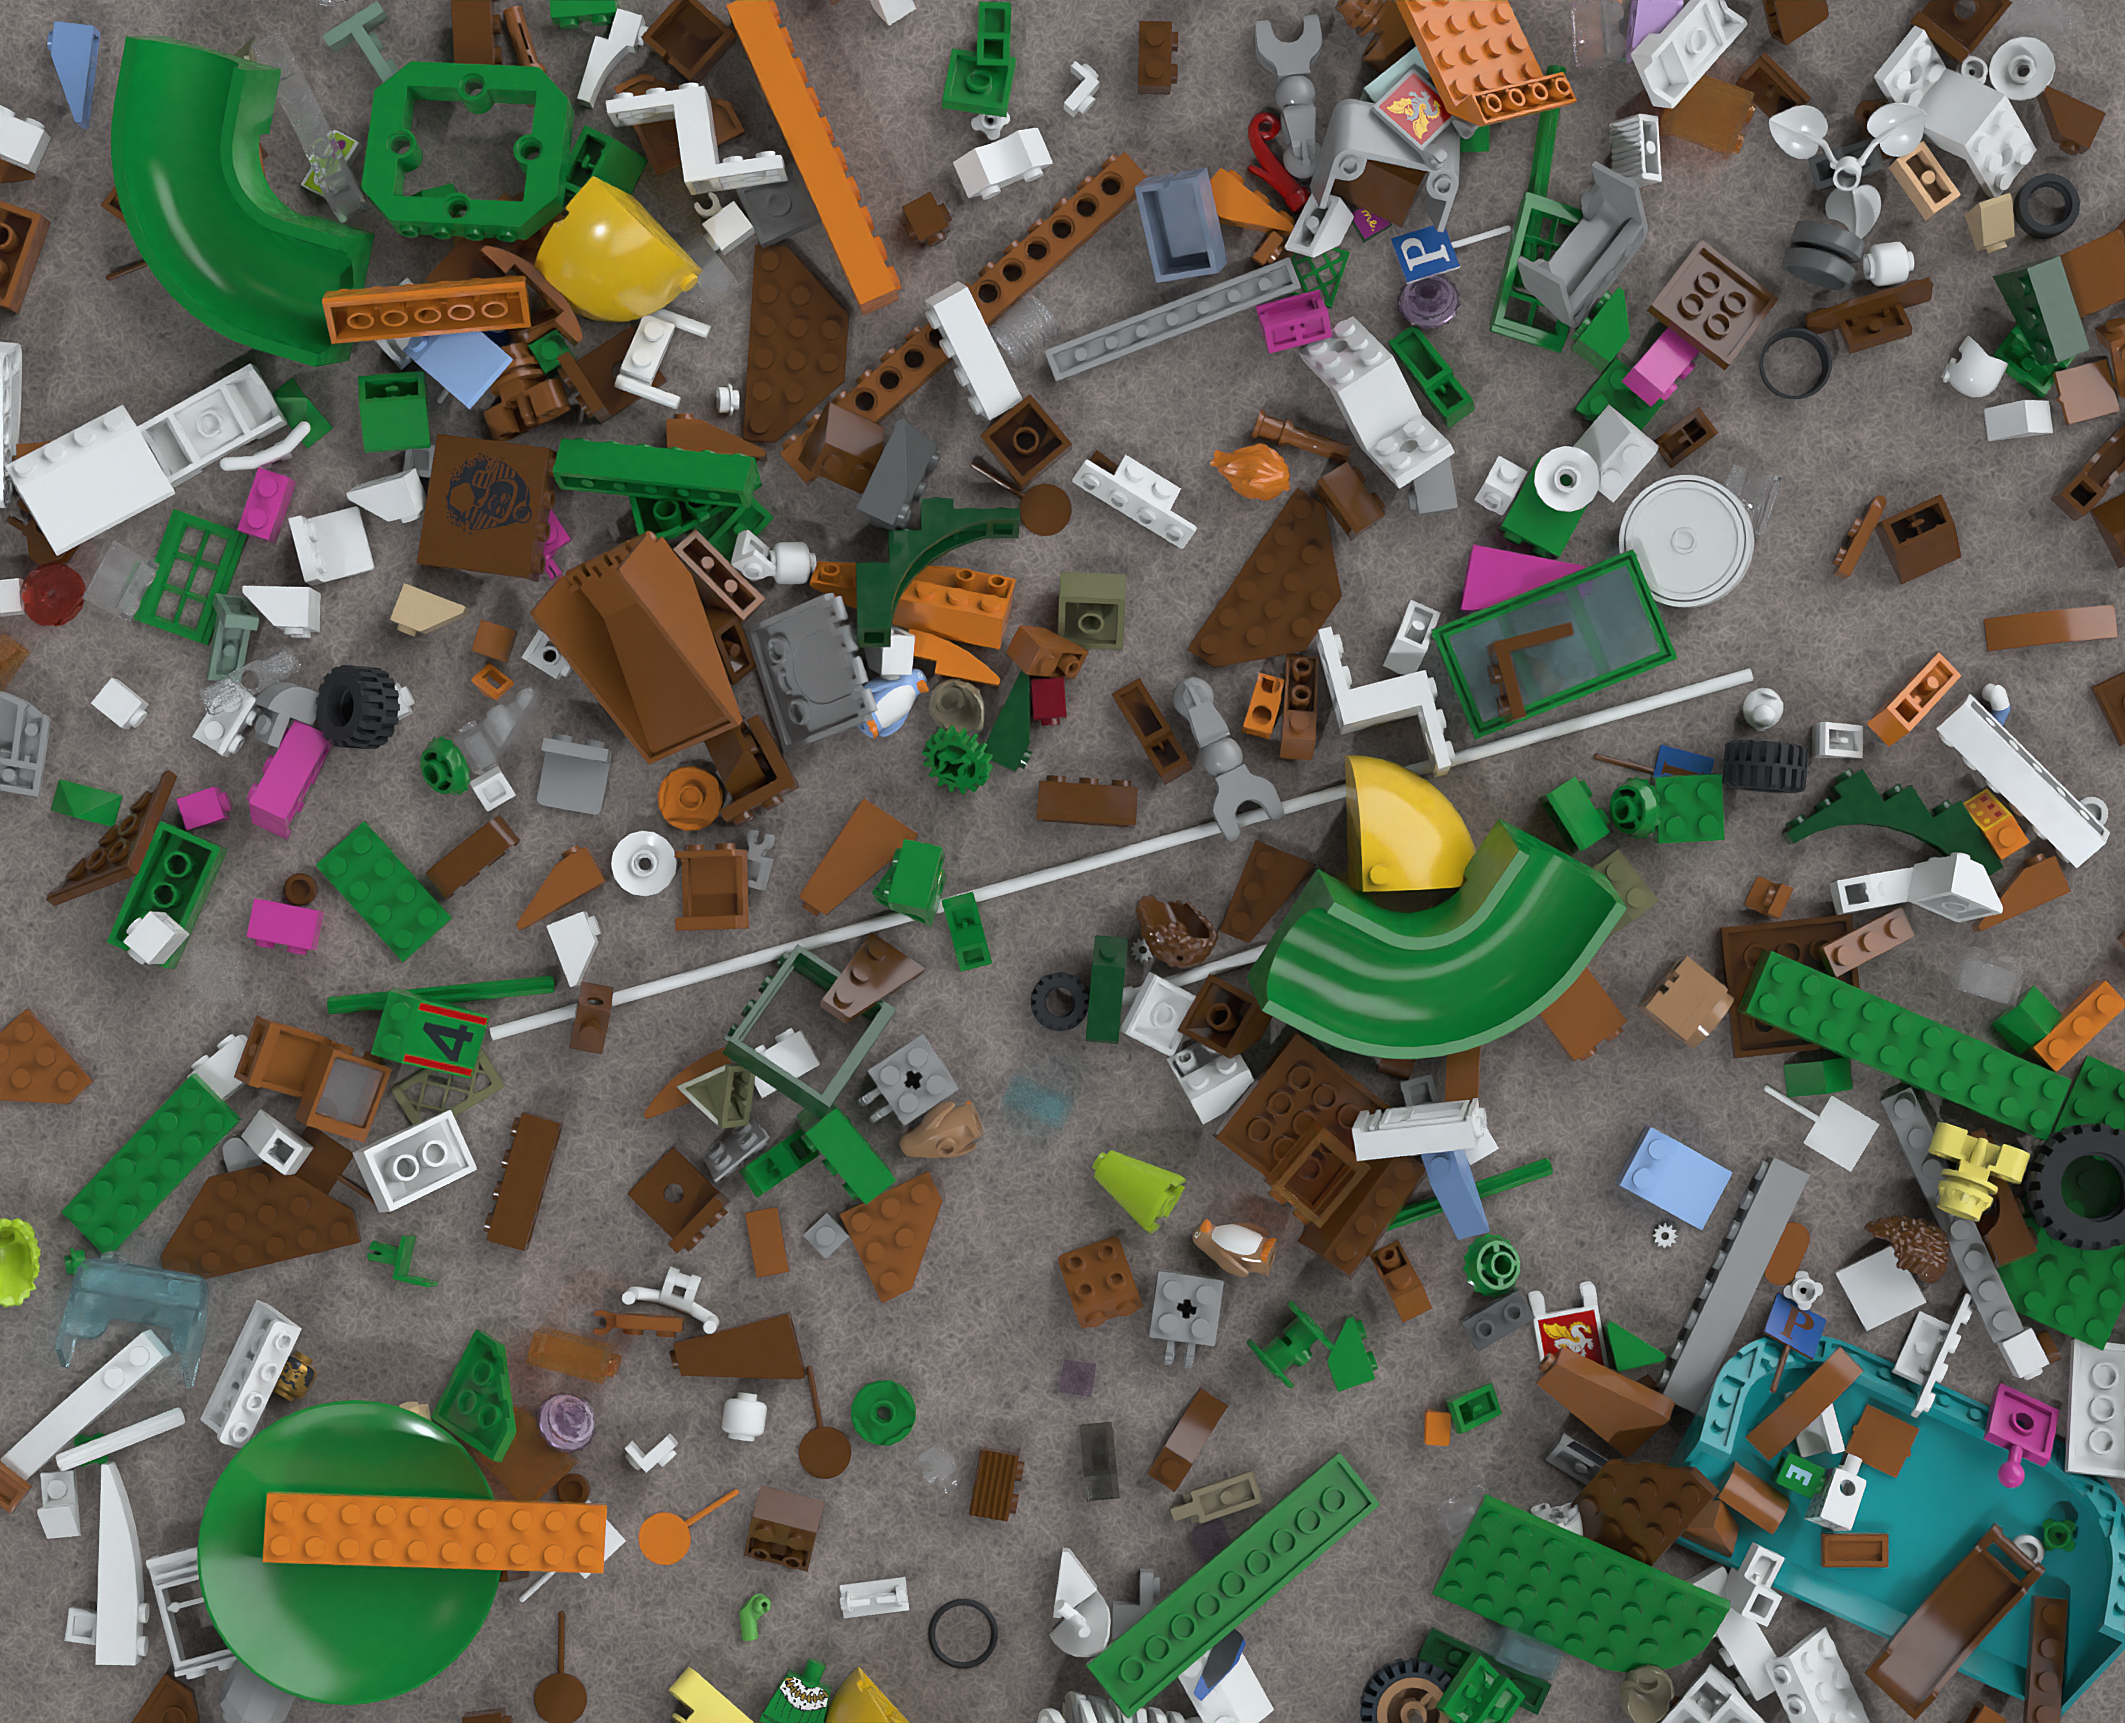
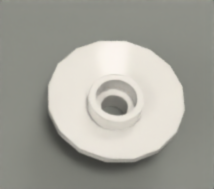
M2024 36L2011 39L2000 46L1993 55L1989 67L1990 81L1997 91L2006 94L2010 100L2023 101L2031 99L2043 92L2052 81L2055 61L2052 52L2042 41ZM2029 68L2030 71L2027 76H2018L2020 69Z
M1563 446L1552 449L1541 458L1535 469L1534 484L1538 496L1546 505L1557 511L1572 512L1582 509L1593 500L1599 489L1600 474L1596 462L1588 453L1577 447ZM1562 475H1568L1571 478L1570 486H1563L1560 483Z
M648 831L631 833L622 839L613 852L611 862L614 878L621 888L633 895L639 896L657 894L669 886L675 876L677 860L674 858V849L669 842L657 833ZM642 858L650 859L651 867L648 870L640 868L639 862Z

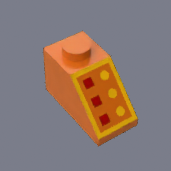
M1987 788L1963 802L1999 860H2003L2030 843L2013 815Z

